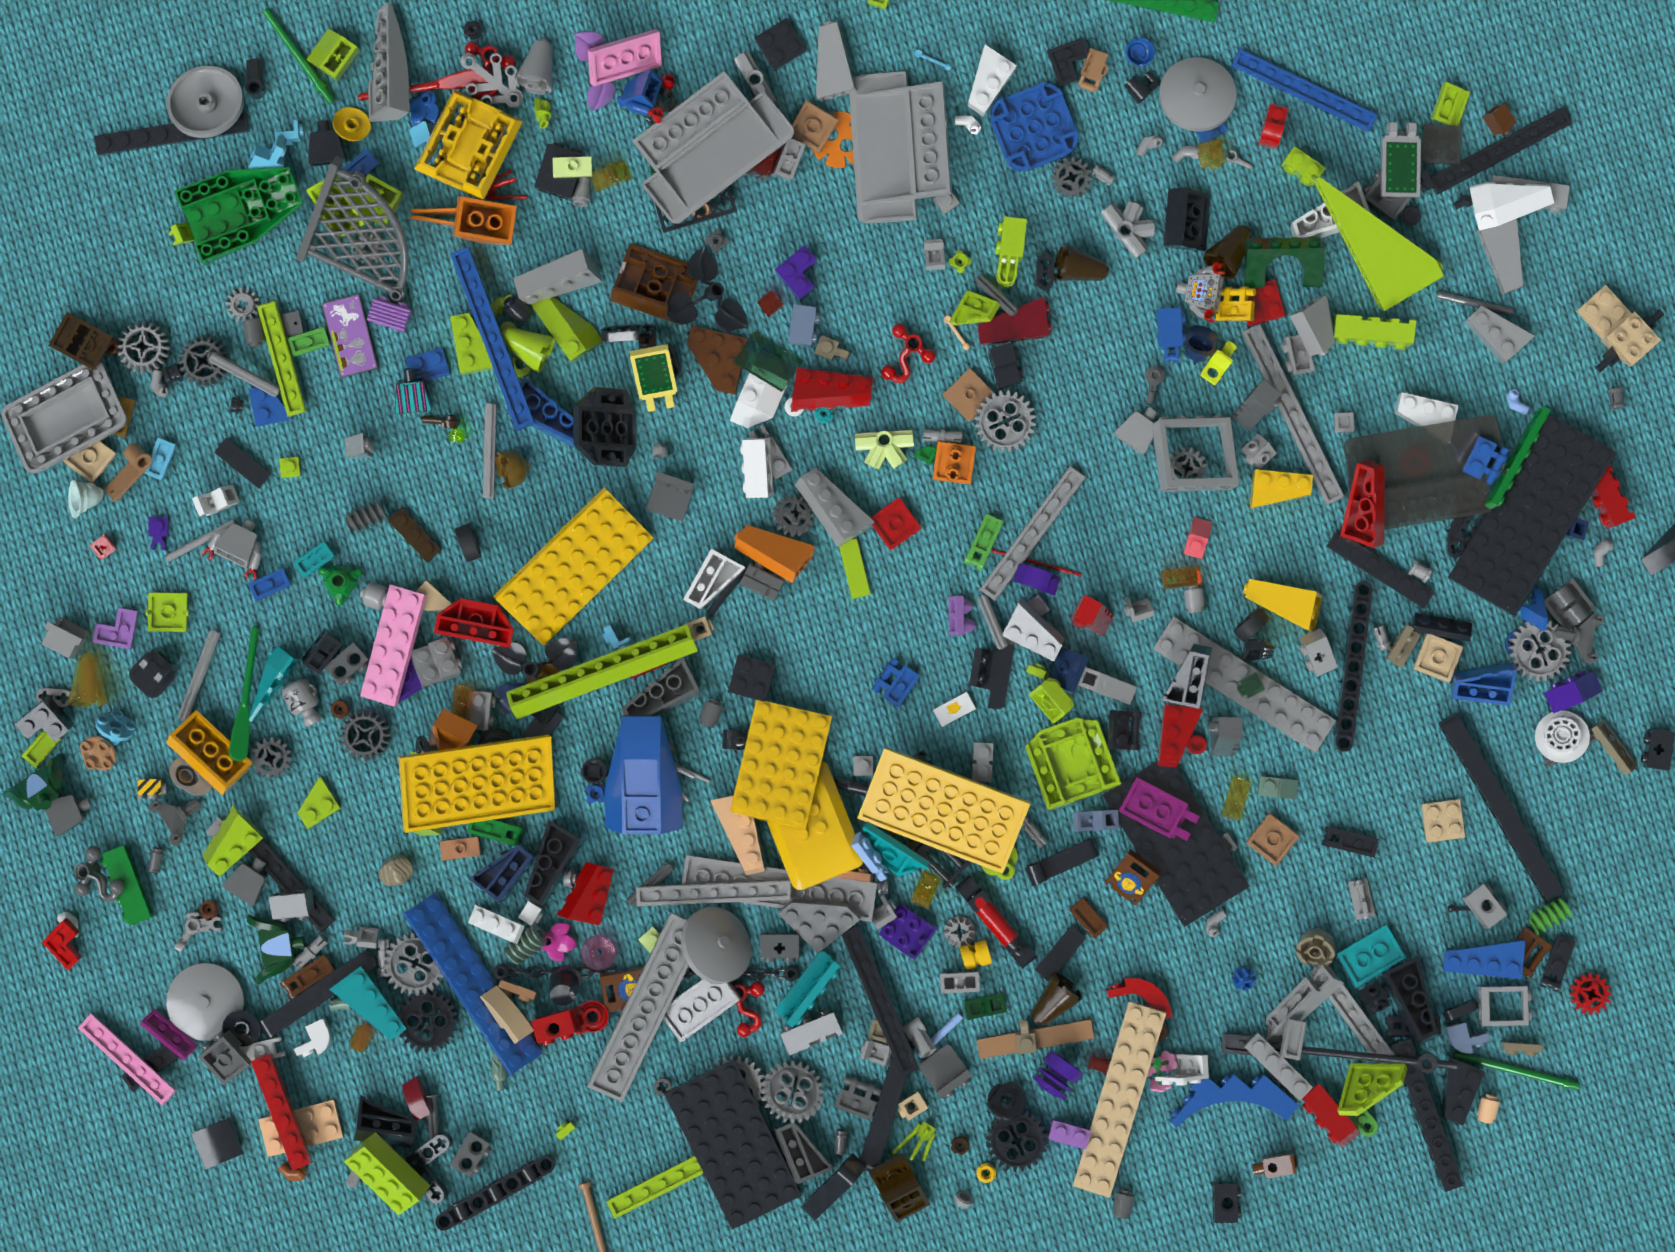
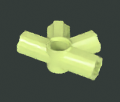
M913 430L855 434L856 451L870 450L864 463L879 470L886 457L892 468L895 469L907 461L900 448L914 447ZM887 435L890 438V442L887 445H881L879 443L881 436Z

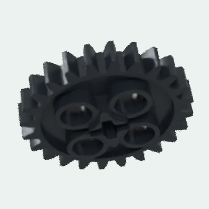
M427 990L425 995L419 991V997L411 994L412 1000L405 999L407 1005H400L403 1012H397V1015L401 1016L402 1022L407 1027L399 1037H406L404 1044L411 1042L410 1049L417 1046V1052H420L422 1048H424L425 1053L429 1052V1048L436 1052V1046L444 1049L442 1043L445 1042L449 1045L448 1037L455 1038L451 1032L458 1031L454 1027V1024L459 1023L458 1020L454 1019L458 1013L452 1012L455 1005L448 1006L451 1000L443 1001L444 994L438 998L437 991H434L433 995H430L429 990ZM428 1002L431 1003L433 1006L432 1011L424 1013L423 1005ZM437 1009H440V1012L430 1020L432 1023L430 1026L425 1025L418 1034L414 1033L425 1023L423 1020L425 1017L429 1019ZM412 1016H416L419 1020L415 1027L409 1025V1019ZM440 1016L446 1019V1024L443 1027L436 1025V1020ZM425 1030L432 1032V1037L428 1041L422 1038V1033Z
M1026 1110L1024 1115H1020L1012 1122L997 1119V1123L991 1121V1125L994 1128L987 1129L991 1136H986V1139L990 1140L991 1143L986 1144V1147L992 1148L988 1152L989 1155L995 1154L993 1162L998 1159L1000 1160L999 1167L1006 1164V1170L1012 1166L1014 1172H1016L1017 1167H1020L1021 1171L1024 1172V1166L1031 1169L1030 1163L1033 1162L1035 1165H1038L1036 1158L1043 1159L1040 1153L1047 1152L1043 1145H1047L1048 1141L1043 1140V1138L1047 1137L1048 1134L1042 1133L1046 1128L1045 1126L1039 1127L1041 1119L1034 1121L1035 1114L1029 1117L1028 1110ZM1024 1122L1027 1125V1129L1025 1132H1018L1016 1125ZM1010 1124L1017 1137H1022L1020 1144L1026 1154L1025 1156H1022L1018 1145L1012 1143L1014 1137L1008 1127ZM1003 1130L1010 1134L1009 1139L1006 1141H1002L998 1137L999 1133ZM1033 1140L1036 1144L1035 1148L1027 1150L1024 1147L1025 1142ZM1010 1148H1015L1018 1151V1155L1015 1158H1009L1007 1151Z

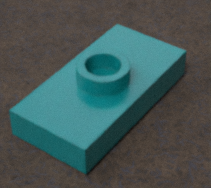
M324 540L295 560L293 564L305 579L335 558L336 555Z

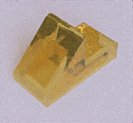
M625 161L606 164L605 168L592 172L590 179L597 193L631 180V176Z
M923 871L910 901L928 909L941 878Z

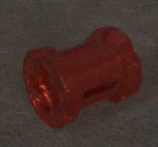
M1092 1053L1087 1069H1094L1106 1075L1111 1059H1103Z

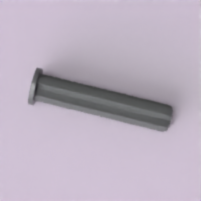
M438 1093L425 1094L434 1111L427 1115L430 1140L440 1133L436 1099L439 1096ZM441 1141L436 1144L437 1147L441 1146Z

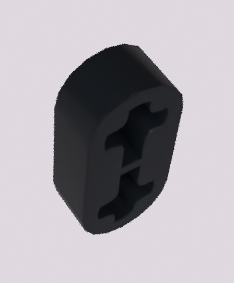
M1045 253L1037 258L1036 286L1042 291H1047L1054 282V259L1051 255ZM1043 258H1047V261L1051 263L1047 265V271H1043V264H1040ZM1043 274H1047L1046 279L1050 281L1046 287L1039 283V280L1043 279Z
M1471 999L1443 1011L1442 1014L1445 1022L1479 1009V1005L1476 999Z

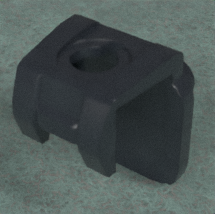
M158 647L144 654L129 672L131 682L150 698L160 696L174 681L175 673L180 669L161 653L162 651Z

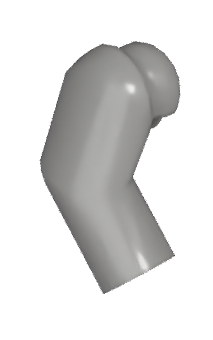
M1184 145L1172 155V158L1176 163H1179L1185 156L1198 159L1201 157V152L1197 146Z
M153 370L151 389L157 396L165 397L168 395L169 390L161 382L162 371Z
M1603 540L1594 548L1595 567L1605 566L1604 555L1613 549L1611 541Z
M1222 909L1207 919L1206 933L1211 937H1216L1219 934L1218 923L1227 917Z

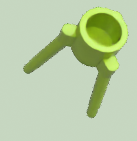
M924 1121L921 1125L917 1124L915 1129L892 1153L896 1154L919 1132L917 1136L920 1137V1140L913 1150L910 1160L914 1159L924 1140H928L922 1157L924 1162L932 1141L936 1136L934 1134L936 1129Z

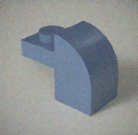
M1118 810L1073 812L1074 832L1119 829Z
M1463 1021L1444 1026L1450 1045L1463 1053H1473L1472 1045L1475 1048L1486 1045L1485 1042L1490 1041L1489 1033L1487 1032L1469 1036L1466 1022Z

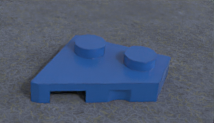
M257 387L249 389L256 427L293 420V416L287 417L286 409L277 396L273 397Z

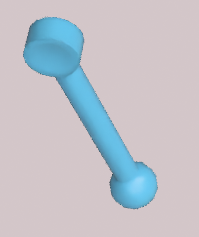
M921 50L915 51L917 58L927 59L944 67L947 71L952 69L950 63L945 64L923 54Z

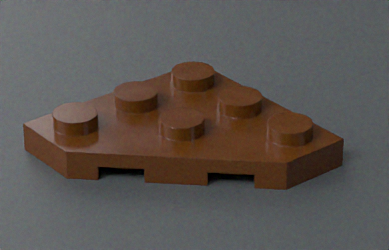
M691 326L687 345L716 391L735 395L748 338Z

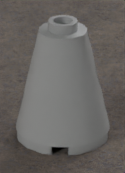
M539 39L533 43L515 77L514 84L518 88H520V85L525 87L524 91L537 95H545L546 91L551 93L553 87V46L546 39Z

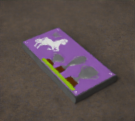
M357 294L322 303L340 378L378 369L360 295Z

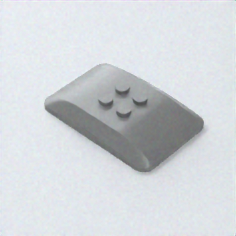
M102 362L96 371L82 364L6 405L2 410L3 421L26 471L32 474L41 472L92 446L124 427L127 422L126 413Z

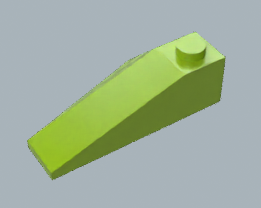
M554 297L530 304L571 363H574L603 342L590 323Z

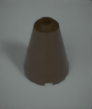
M1237 225L1205 252L1203 257L1205 264L1211 266L1216 262L1225 263L1221 267V271L1225 272V274L1221 276L1233 279L1237 275L1245 256L1246 239H1252L1251 230L1245 225Z
M1062 243L1064 247L1059 248L1054 267L1058 268L1057 273H1054L1055 280L1102 281L1104 278H1107L1109 267L1105 261L1069 243Z
M1054 972L1031 1011L1032 1020L1038 1025H1046L1083 999L1081 991L1079 989L1075 991L1073 988L1074 984L1067 977L1059 972L1057 974Z

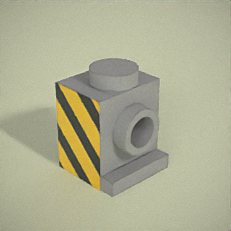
M164 779L138 780V799H145V795H147V799L159 798V795L167 794L168 786L167 783H164Z

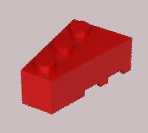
M1165 704L1162 712L1157 766L1177 767L1203 709Z
M586 862L574 882L576 885L571 894H568L565 898L567 900L556 915L570 920L600 925L614 869Z
M1320 1084L1302 1098L1304 1102L1302 1107L1308 1114L1312 1112L1315 1115L1316 1119L1314 1121L1321 1129L1325 1128L1329 1132L1327 1136L1334 1144L1337 1142L1341 1148H1344L1360 1134L1357 1127L1346 1115H1339V1106Z

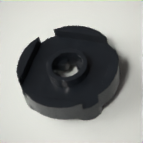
M1015 1083L997 1084L988 1094V1108L997 1119L1012 1122L1015 1118L1022 1115L1026 1108L1027 1100L1025 1093ZM1008 1098H1011V1103L1009 1105H1004V1102L1002 1100H1007Z

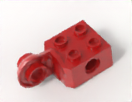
M594 1000L587 1001L578 1007L534 1018L531 1023L537 1044L542 1043L545 1046L554 1043L555 1039L559 1037L562 1040L572 1038L574 1033L579 1035L585 1032H598L607 1025L609 1015L606 1007L601 1002ZM590 1011H595L598 1014L597 1021L589 1020L588 1013ZM552 1023L558 1024L559 1032H554L551 1029Z

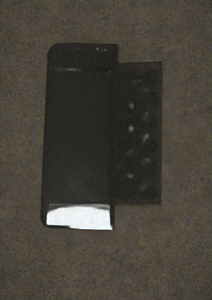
M1484 415L1349 438L1343 446L1349 491H1351L1357 463L1370 460L1384 465V530L1492 512L1491 509L1484 506L1489 497L1488 484L1485 482L1487 479L1486 473H1483L1481 479H1478L1463 472L1462 469L1478 436L1496 443L1497 446L1494 451L1500 453L1502 447L1498 421L1492 415ZM1491 457L1487 467L1492 469L1496 459ZM1504 463L1502 464L1499 471L1504 470Z

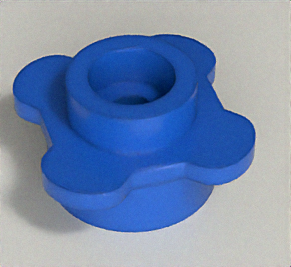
M590 784L586 787L588 791L587 801L589 803L595 801L603 803L605 801V786L603 784L598 786Z

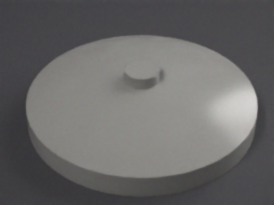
M1200 57L1187 58L1175 63L1165 73L1159 89L1160 105L1165 115L1175 125L1189 131H1208L1223 124L1231 115L1236 102V86L1229 72L1219 63Z
M201 66L185 72L173 83L168 92L166 106L168 115L177 129L192 137L207 138L225 132L238 120L244 105V95L239 82L230 72L216 66Z
M706 907L692 914L686 921L681 935L682 951L688 965L695 974L707 982L725 984L737 979L745 972L751 958V944L745 927L735 915L723 908Z
M199 963L184 969L174 978L168 989L166 1005L168 1015L174 1026L189 1038L209 1041L214 1040L213 1038L222 1031L223 1021L228 1014L233 1011L244 1010L245 996L241 983L230 970L214 963Z

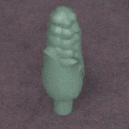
M493 1051L491 1075L493 1080L496 1081V1091L504 1090L503 1081L506 1080L507 1070Z

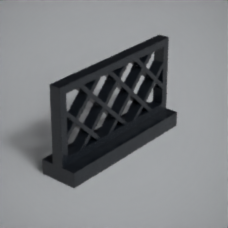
M730 186L722 194H718L721 197L716 206L709 202L706 203L714 208L711 215L705 216L699 213L702 209L701 207L694 212L696 214L691 221L684 220L682 221L684 223H677L667 228L664 223L666 216H662L660 208L655 203L663 233L736 213L737 209ZM724 198L730 201L732 209L724 211L718 206Z

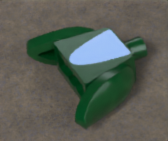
M58 754L54 756L47 765L45 764L16 784V788L9 787L4 791L3 795L13 800L14 803L23 809L34 808L36 811L49 809L52 806L51 802L59 797V790L64 784V755Z
M248 914L247 922L253 927L261 929L258 930L262 963L263 967L266 968L259 972L255 978L257 984L260 985L265 980L286 971L292 965L293 958L297 957L296 949L305 948L306 942L304 936L294 938L293 930H289L287 925L279 920L259 918Z

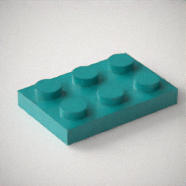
M1386 924L1336 953L1355 987L1362 985L1406 959Z

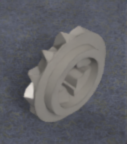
M957 916L946 923L944 935L949 944L959 947L972 942L975 928L969 919ZM958 923H960L962 930H968V932L962 934L961 940H959L957 934L951 933L957 930Z

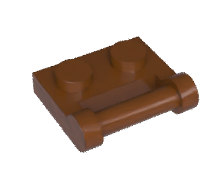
M1523 927L1515 939H1525L1523 964L1536 945L1539 944L1541 946L1528 967L1523 966V974L1532 978L1534 970L1547 951L1550 952L1553 946L1526 927Z

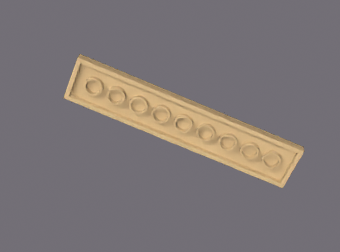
M1129 1001L1091 1124L1088 1144L1083 1151L1073 1183L1074 1187L1110 1198L1167 1012Z

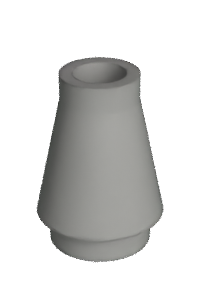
M579 177L572 196L575 206L587 207L588 203L591 202L589 178Z

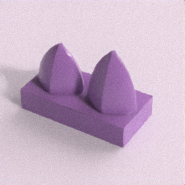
M964 596L949 597V635H964L973 631L978 626L971 619L964 617V614L970 612L974 607Z

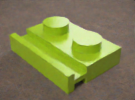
M1443 82L1431 119L1449 125L1454 129L1458 128L1470 92L1448 82Z

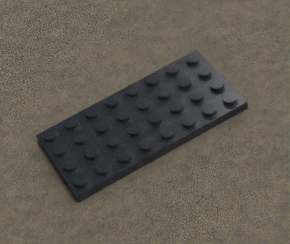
M1157 762L1122 782L1121 785L1102 795L1111 810H1118L1119 824L1139 856L1162 871L1155 882L1183 927L1250 887L1177 768L1157 766ZM1137 777L1189 804V811L1200 816L1197 824L1184 819L1180 827L1191 834L1188 841L1178 836H1175V838L1171 837L1170 839L1119 812Z
M734 1058L664 1092L732 1230L802 1196Z

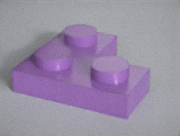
M118 608L115 627L96 623L93 643L132 649L139 612Z

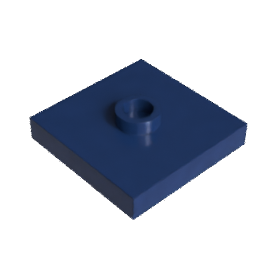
M1061 647L1049 678L1058 680L1062 689L1075 693L1089 657Z

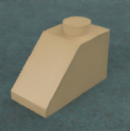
M427 580L416 591L427 595L424 611H442L452 604Z

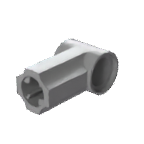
M919 1017L902 1026L922 1058L930 1056L937 1050L926 1033L927 1030Z

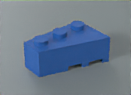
M1511 662L1453 673L1450 689L1452 699L1510 706L1517 673L1515 663Z

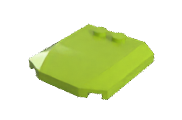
M1075 718L1039 731L1025 746L1048 810L1068 805L1121 785L1098 720L1092 721Z

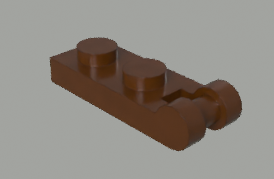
M324 954L279 984L282 989L285 988L288 993L287 996L291 1000L334 972L335 969ZM295 981L297 983V989L293 988V986L291 985L292 982Z

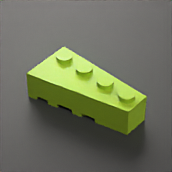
M1339 314L1334 316L1333 335L1334 340H1337L1336 343L1348 344V341L1356 342L1358 346H1367V343L1375 344L1377 348H1386L1389 345L1394 346L1396 350H1406V347L1408 348L1414 344L1416 320L1402 323L1400 319L1393 318L1387 319L1385 322L1380 317H1368L1366 320L1363 319V316Z

